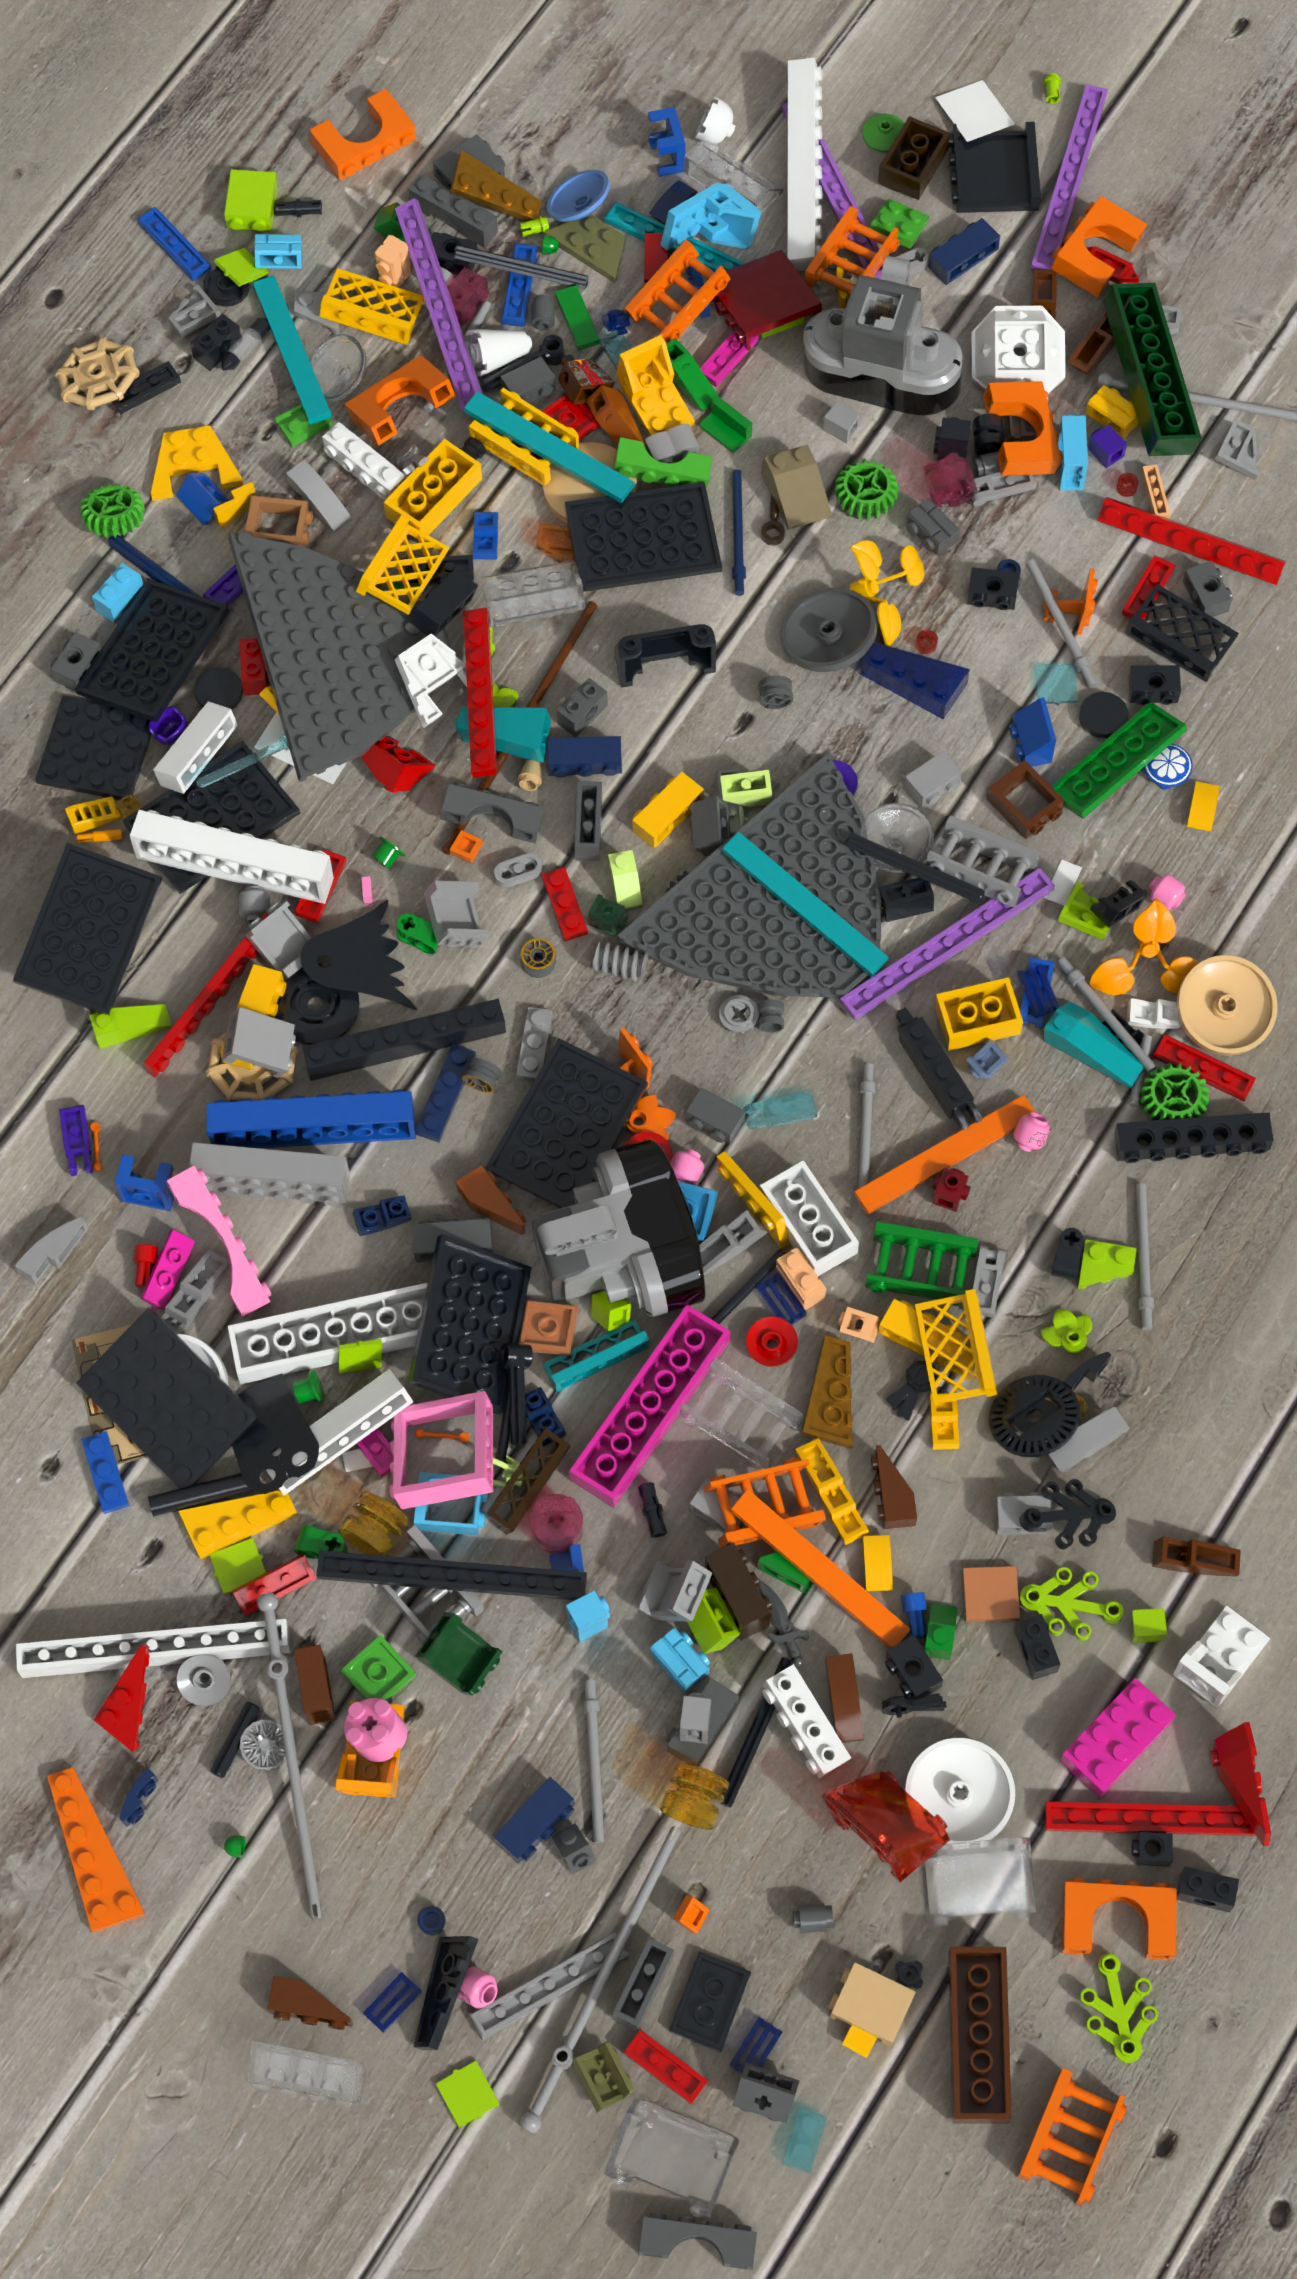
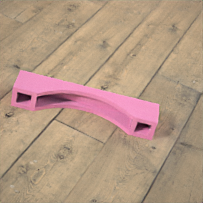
M192 1166L168 1179L166 1184L178 1205L190 1209L204 1218L221 1238L228 1253L231 1267L229 1297L242 1318L269 1303L268 1297L271 1296V1292L266 1283L262 1282L260 1284L255 1274L259 1273L252 1259L247 1261L243 1253L246 1248L240 1237L235 1238L230 1229L234 1226L228 1215L222 1216L218 1209L221 1203L214 1191L209 1193L205 1185L208 1183V1179L203 1170H197L195 1166Z

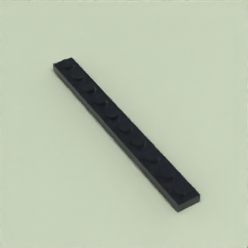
M322 1550L319 1551L316 1574L317 1579L574 1601L585 1596L587 1572Z

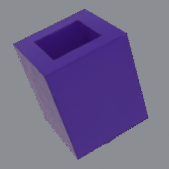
M1110 425L1103 429L1095 430L1090 436L1089 450L1105 468H1108L1125 456L1127 443Z

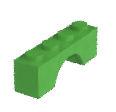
M620 437L616 448L613 470L627 478L641 479L648 483L665 484L668 487L705 482L707 487L712 456L689 452L679 462L663 463L655 460L648 454L643 442Z

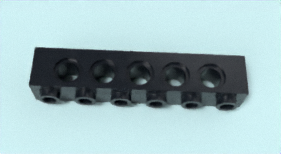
M1269 1112L1117 1123L1114 1132L1118 1161H1125L1126 1163H1136L1143 1159L1162 1161L1165 1158L1171 1157L1183 1160L1198 1155L1210 1158L1216 1154L1226 1153L1229 1156H1236L1242 1152L1262 1154L1271 1149L1274 1141ZM1239 1133H1247L1250 1138H1242ZM1220 1134L1225 1140H1217L1213 1135ZM1195 1136L1200 1141L1192 1142L1188 1137ZM1170 1138L1174 1141V1144H1167L1163 1139ZM1145 1140L1149 1145L1142 1146L1137 1141Z

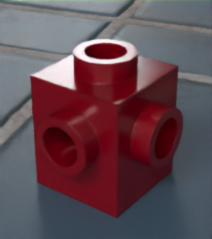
M944 1168L942 1175H936L932 1186V1189L935 1190L932 1204L957 1212L961 1200L966 1201L971 1189V1186L967 1185L969 1176L959 1169Z

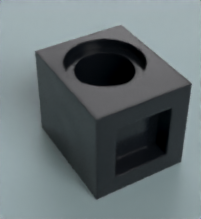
M1139 1832L1136 1840H1132V1857H1136V1865L1170 1867L1173 1862V1834ZM1149 1843L1156 1845L1159 1854H1148L1145 1850V1845Z

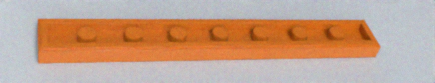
M1022 1095L985 1116L980 1122L971 1124L965 1130L957 1132L854 1191V1196L868 1215L942 1173L944 1168L949 1169L1015 1130L1023 1115L1036 1111L1025 1095Z
M749 1489L745 1490L729 1510L888 1648L891 1649L898 1645L911 1630Z

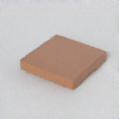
M527 1300L519 1344H529L533 1352L570 1356L579 1311L578 1306Z
M1016 1566L963 1568L966 1622L1020 1620Z

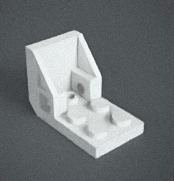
M1226 1606L1203 1637L1182 1657L1173 1675L1214 1707L1218 1708L1269 1642L1270 1638Z

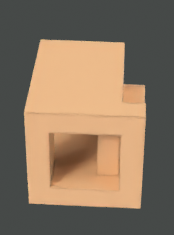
M847 1307L846 1312L843 1311L839 1318L838 1326L841 1327L839 1332L874 1343L882 1318ZM859 1320H862V1329L858 1330L856 1328V1323Z

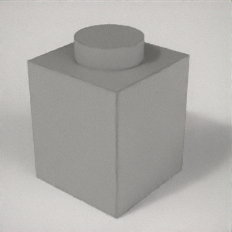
M838 401L835 402L832 408L828 407L822 417V420H824L823 431L846 444L860 427V413Z

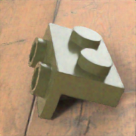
M609 2041L573 2059L572 2065L597 2113L624 2101L634 2092L632 2080L625 2073L619 2061L618 2052Z

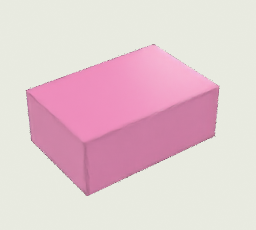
M370 876L362 877L364 903H373Z

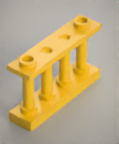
M505 388L500 390L502 406L512 410L571 446L579 448V435L573 428L559 423L521 399L517 393L510 392ZM476 420L470 424V437L478 439L485 446L486 450L543 486H546L551 481L549 467L551 462L544 458L542 460L536 459L530 455L532 451L525 447H517L511 443L513 440L496 434L492 431V428L485 424H480Z

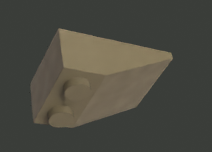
M808 444L764 457L761 474L777 503L779 512L788 530L832 516L819 469Z

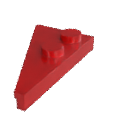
M147 1644L139 1647L94 1719L97 1724L132 1752L140 1747V1742L137 1739L139 1725L142 1724L143 1720L142 1707L146 1694L147 1683H144L145 1667L149 1666L150 1658L149 1646Z

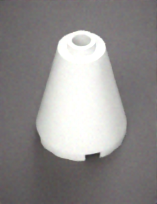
M470 329L465 335H469V341L465 343L473 367L477 371L475 372L476 376H483L529 354L532 348L531 338L524 331Z

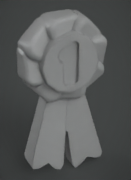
M412 444L401 449L394 461L398 468H402V471L407 476L415 471V465L421 467L429 459L425 455H419L421 450L416 444Z

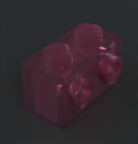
M466 267L462 269L448 287L459 324L464 325L468 318L471 319L479 304L483 303L489 296L488 279Z

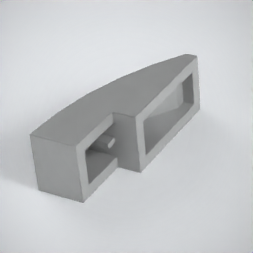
M302 460L286 472L288 484L303 498V501H308L309 509L333 533L352 520V517L334 492L305 460Z
M746 1210L728 1226L723 1225L687 1254L685 1258L696 1274L702 1277L743 1252L767 1234L768 1231L756 1214Z
M79 1217L69 1221L37 1241L16 1263L15 1268L18 1274L36 1285L50 1265L60 1269L88 1230L85 1219Z
M1114 1406L1077 1427L1072 1438L1064 1446L1048 1455L1058 1470L1064 1473L1084 1458L1088 1459L1128 1431L1130 1427Z

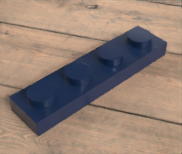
M452 1044L415 1130L416 1135L440 1143L465 1084L462 1081V1075L464 1071L468 1070L467 1064L469 1060L476 1058V1051Z

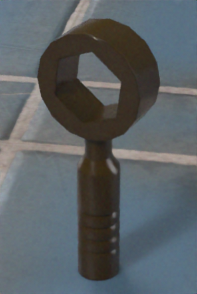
M771 495L769 515L771 521L766 522L762 526L761 538L767 545L774 546L784 540L785 529L777 521L779 509L774 497ZM776 529L780 532V535L771 538L766 532Z

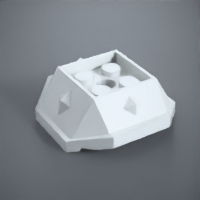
M995 306L971 332V380L984 391L989 383L1042 381L1044 390L1049 394L1065 379V331L1043 306ZM1015 348H1022L1025 351V355L1017 356L1013 350Z

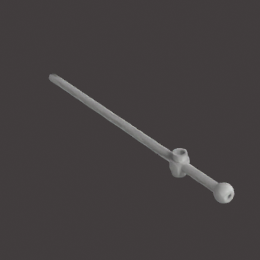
M1110 373L1099 375L1097 385L1099 389L1105 385L1110 389L1116 388L1129 391L1127 381L1114 379ZM1188 392L1191 402L1297 421V411Z
M266 1593L258 1597L257 1606L260 1611L264 1612L271 1661L267 1665V1673L274 1679L310 1915L315 1920L313 1905L316 1904L319 1919L321 1918V1907L285 1678L289 1673V1666L281 1657L274 1612L278 1606V1598L274 1593ZM276 1666H282L280 1673H274Z
M675 1826L669 1830L563 2046H558L552 2052L553 2066L530 2112H525L520 2118L519 2123L522 2129L534 2134L541 2128L542 2120L540 2115L562 2071L572 2066L574 2059L572 2051L680 1835V1828L677 1830L673 1840H670ZM561 2054H566L568 2057L565 2061L561 2062L558 2060Z

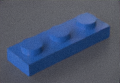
M107 1431L81 1439L103 1513L107 1514L130 1506Z

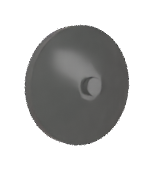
M845 588L822 589L802 598L787 613L781 629L782 643L789 658L804 669L815 672L840 670L858 661L870 649L877 634V619L870 602L861 594Z

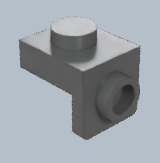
M576 1823L552 1836L555 1845L565 1859L572 1874L596 1861L589 1843Z

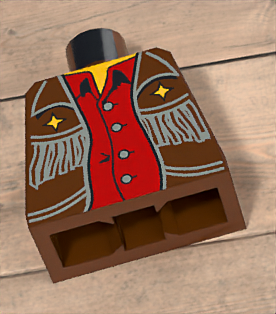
M569 354L561 360L563 368L558 381L573 405L588 403L587 399L601 385L613 388L615 381L592 359L575 360Z

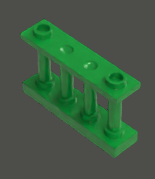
M876 1221L874 1240L881 1244L875 1275L867 1274L866 1288H870L871 1291L877 1293L889 1291L935 1300L966 1294L962 1287L967 1258L976 1256L979 1239ZM893 1244H900L906 1247L901 1279L885 1277L890 1247ZM919 1248L929 1249L932 1252L926 1284L911 1281L915 1254ZM945 1252L957 1256L952 1288L936 1286L941 1256ZM963 1303L952 1304V1306H962Z

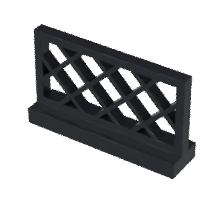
M1158 584L1137 613L1129 620L1125 631L1127 635L1206 683L1239 635L1235 630ZM1158 593L1165 597L1167 604L1156 606L1154 601L1156 594ZM1183 608L1187 611L1188 617L1176 618L1174 609ZM1169 610L1172 619L1160 621L1157 611ZM1153 612L1155 622L1147 623L1140 617L1143 613ZM1203 620L1207 623L1208 629L1197 631L1194 621ZM1190 622L1192 632L1180 633L1178 624ZM1173 625L1176 634H1165L1162 626ZM1215 633H1224L1230 639L1227 642L1217 643ZM1210 634L1213 644L1201 646L1199 636ZM1194 637L1196 647L1185 646L1182 639ZM1214 649L1216 659L1213 662L1204 657L1203 651Z

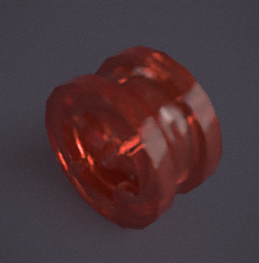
M1123 473L1118 478L1117 492L1124 497L1135 495L1139 480L1132 473ZM1128 483H1131V484H1132V486H1129V485H1128L1127 487H1124V486H1123L1124 484H1128Z
M931 630L919 632L916 638V649L922 654L933 653L937 648V635ZM924 639H928L930 645H925Z

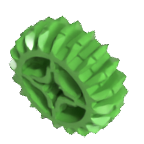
M864 458L862 463L855 460L853 466L847 464L845 470L840 471L839 477H837L835 482V494L838 504H841L843 511L849 510L848 514L850 516L857 514L858 519L866 516L869 521L871 515L878 519L880 512L886 515L888 508L892 509L898 498L897 491L899 485L896 475L892 474L891 468L885 469L884 463L876 465L875 459L871 463H867ZM877 482H879L883 486L885 491L881 490V487L877 485ZM848 487L853 490V492L857 495L856 497L851 494Z
M110 483L106 487L100 485L99 489H92L91 493L85 494V499L81 500L80 515L83 524L89 529L90 533L95 532L97 536L102 534L105 538L109 536L116 538L120 534L125 536L126 532H134V528L140 527V523L144 521L145 507L142 497L135 489H130L128 485L123 487L119 483L116 486H111Z
M1169 1063L1166 1069L1160 1065L1157 1067V1072L1151 1071L1149 1073V1078L1144 1079V1087L1141 1088L1140 1094L1143 1096L1141 1104L1146 1105L1144 1112L1152 1113L1150 1116L1151 1121L1156 1119L1201 1117V1114L1206 1113V1105L1209 1104L1210 1100L1207 1097L1209 1088L1204 1087L1206 1084L1205 1079L1198 1080L1200 1076L1199 1071L1192 1074L1190 1073L1191 1066L1184 1070L1181 1069V1063L1177 1064L1176 1068H1173L1172 1064ZM1156 1088L1161 1091L1160 1094L1163 1096L1161 1104L1155 1095ZM1188 1089L1194 1095V1104L1189 1101L1190 1098L1186 1095Z

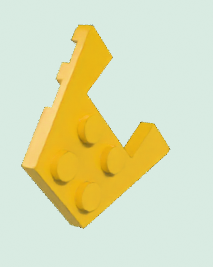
M210 425L163 434L151 489L152 501L173 497L171 476L219 469L222 489L243 486L241 475Z

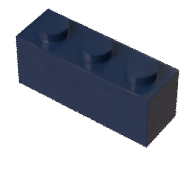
M983 218L975 223L972 222L964 231L958 235H953L948 242L942 246L935 247L931 251L928 268L945 285H948L999 250L1000 235Z
M621 736L548 738L549 776L562 778L568 775L588 777L594 774H604L606 776L622 774Z
M549 1777L494 1836L495 1843L518 1865L522 1860L527 1862L536 1853L537 1849L535 1847L542 1839L547 1841L556 1831L554 1826L560 1820L566 1821L575 1810L573 1808L575 1805L574 1798Z

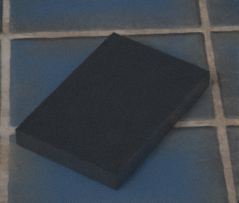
M699 1952L669 2032L722 2052L751 1972Z

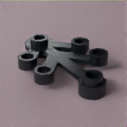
M1072 1479L1065 1485V1492L1068 1496L1076 1497L1088 1506L1081 1508L1061 1494L1059 1486L1055 1482H1047L1041 1489L1043 1497L1054 1501L1065 1510L1040 1512L1038 1509L1029 1508L1019 1518L1021 1527L1025 1531L1034 1532L1043 1523L1069 1521L1063 1532L1055 1538L1057 1547L1065 1550L1073 1544V1535L1082 1520L1092 1518L1088 1528L1079 1535V1542L1085 1547H1090L1096 1542V1533L1101 1525L1109 1524L1115 1519L1116 1509L1114 1505L1105 1498L1095 1499L1083 1490V1485L1079 1480ZM1071 1485L1075 1486L1077 1491H1074ZM1047 1487L1053 1490V1494L1048 1491ZM1085 1534L1090 1537L1091 1541L1085 1538ZM1061 1537L1067 1540V1544L1062 1541Z

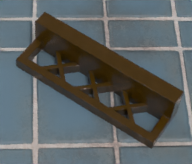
M544 1428L486 1513L488 1517L500 1525L498 1529L505 1534L512 1533L571 1447L547 1428ZM547 1437L555 1445L549 1454L543 1455L541 1443ZM537 1451L538 1456L533 1457V1455ZM539 1459L540 1467L534 1476L528 1477L526 1465L531 1460ZM523 1471V1478H518ZM524 1481L525 1489L518 1498H514L513 1484ZM508 1493L509 1499L503 1500ZM510 1502L511 1510L504 1519L495 1513L501 1503Z

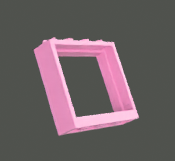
M485 1391L409 1405L391 1420V1428L394 1434V1440L391 1441V1451L394 1456V1462L390 1463L393 1484H390V1494L392 1499H396L401 1509L493 1492V1405ZM475 1413V1473L407 1485L408 1426Z

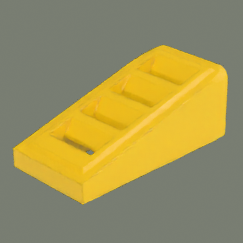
M112 796L65 808L75 836L121 819ZM109 806L112 814H107L104 807ZM99 809L102 816L97 817L95 810ZM91 813L92 818L88 819L86 814ZM81 816L83 820L78 821L77 817Z

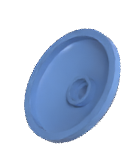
M586 170L564 180L555 188L548 199L547 211L550 216L557 221L573 222L591 215L602 205L608 195L610 181L607 175L600 170Z

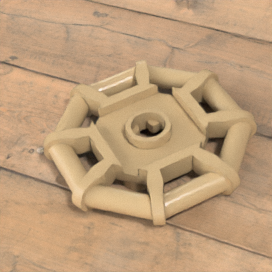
M102 337L94 343L71 349L72 353L62 367L56 370L55 374L60 384L61 398L64 402H72L87 407L88 410H94L95 407L117 399L119 401L122 400L124 393L131 383L139 377L140 371L136 367L133 356L134 350L130 345L124 346L109 341L106 337ZM108 350L115 352L114 354L110 353V355L106 354ZM125 360L126 366H119V362ZM79 361L80 364L76 368L74 365ZM96 370L100 371V373L94 375ZM121 376H123L124 378H123V380L120 382V381H119V378H120ZM74 378L75 382L69 385L68 380ZM107 390H110V391H111V392H108V393H106V394H103V395H100V396H97V397H96V394H99V393L104 392V391H107ZM79 391H83L85 395H87V397L78 395L77 393Z
M226 1032L217 1039L213 1038L210 1042L212 1047L208 1069L205 1073L207 1078H211L229 1102L245 1098L254 1101L264 1100L267 1097L275 1096L287 1086H292L294 1083V1067L296 1055L299 1053L297 1046L291 1048L290 1057L292 1058L290 1069L278 1078L275 1077L278 1081L266 1090H263L262 1085L274 1077L273 1070L254 1065L252 1070L227 1063L219 1065L220 1051L226 1037ZM228 1072L235 1080L231 1086L221 1076L222 1074ZM241 1085L247 1088L256 1087L257 1093L239 1091Z

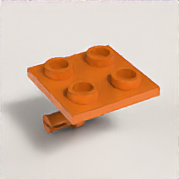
M1091 568L1081 600L1056 601L1058 591L1055 589L1053 591V597L1061 612L1079 615L1077 634L1079 635L1082 634L1084 626H1089L1090 617L1095 606L1093 595L1096 593L1098 579H1094L1095 569ZM1044 602V622L1047 623L1049 618V623H1052L1054 618Z
M623 1027L619 1033L618 1053L625 1061V1064L620 1069L630 1074L633 1073L636 1077L648 1082L647 1090L650 1087L653 1063L648 1054H643L639 1049L636 1037L632 1033L629 1034Z

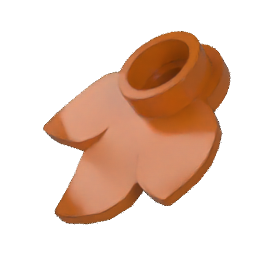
M656 1095L646 1096L640 1099L636 1110L632 1113L626 1126L634 1134L654 1132L668 1140L669 1136L665 1128L672 1124L676 1113L667 1108L657 1107ZM636 1120L643 1121V1124L638 1126L635 1125L634 1122Z

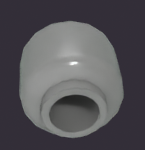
M248 886L238 896V914L241 918L247 920L249 924L258 917L261 918L271 907L270 895L261 886Z

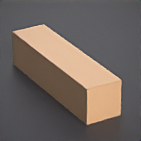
M1157 464L1143 466L1141 477L1151 513L1169 519L1170 511Z

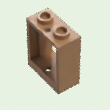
M251 496L245 532L253 537L303 547L304 545L308 546L309 531H307L308 525H312L313 511H309L308 501ZM263 512L299 516L296 536L259 533Z

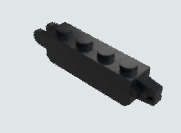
M906 1007L897 1011L896 1018L900 1024L897 1028L900 1043L947 1117L950 1119L954 1118L962 1130L968 1128L967 1120L962 1114L965 1111H968L976 1123L980 1122L982 1118L973 1103V1095L923 1017L913 1018Z

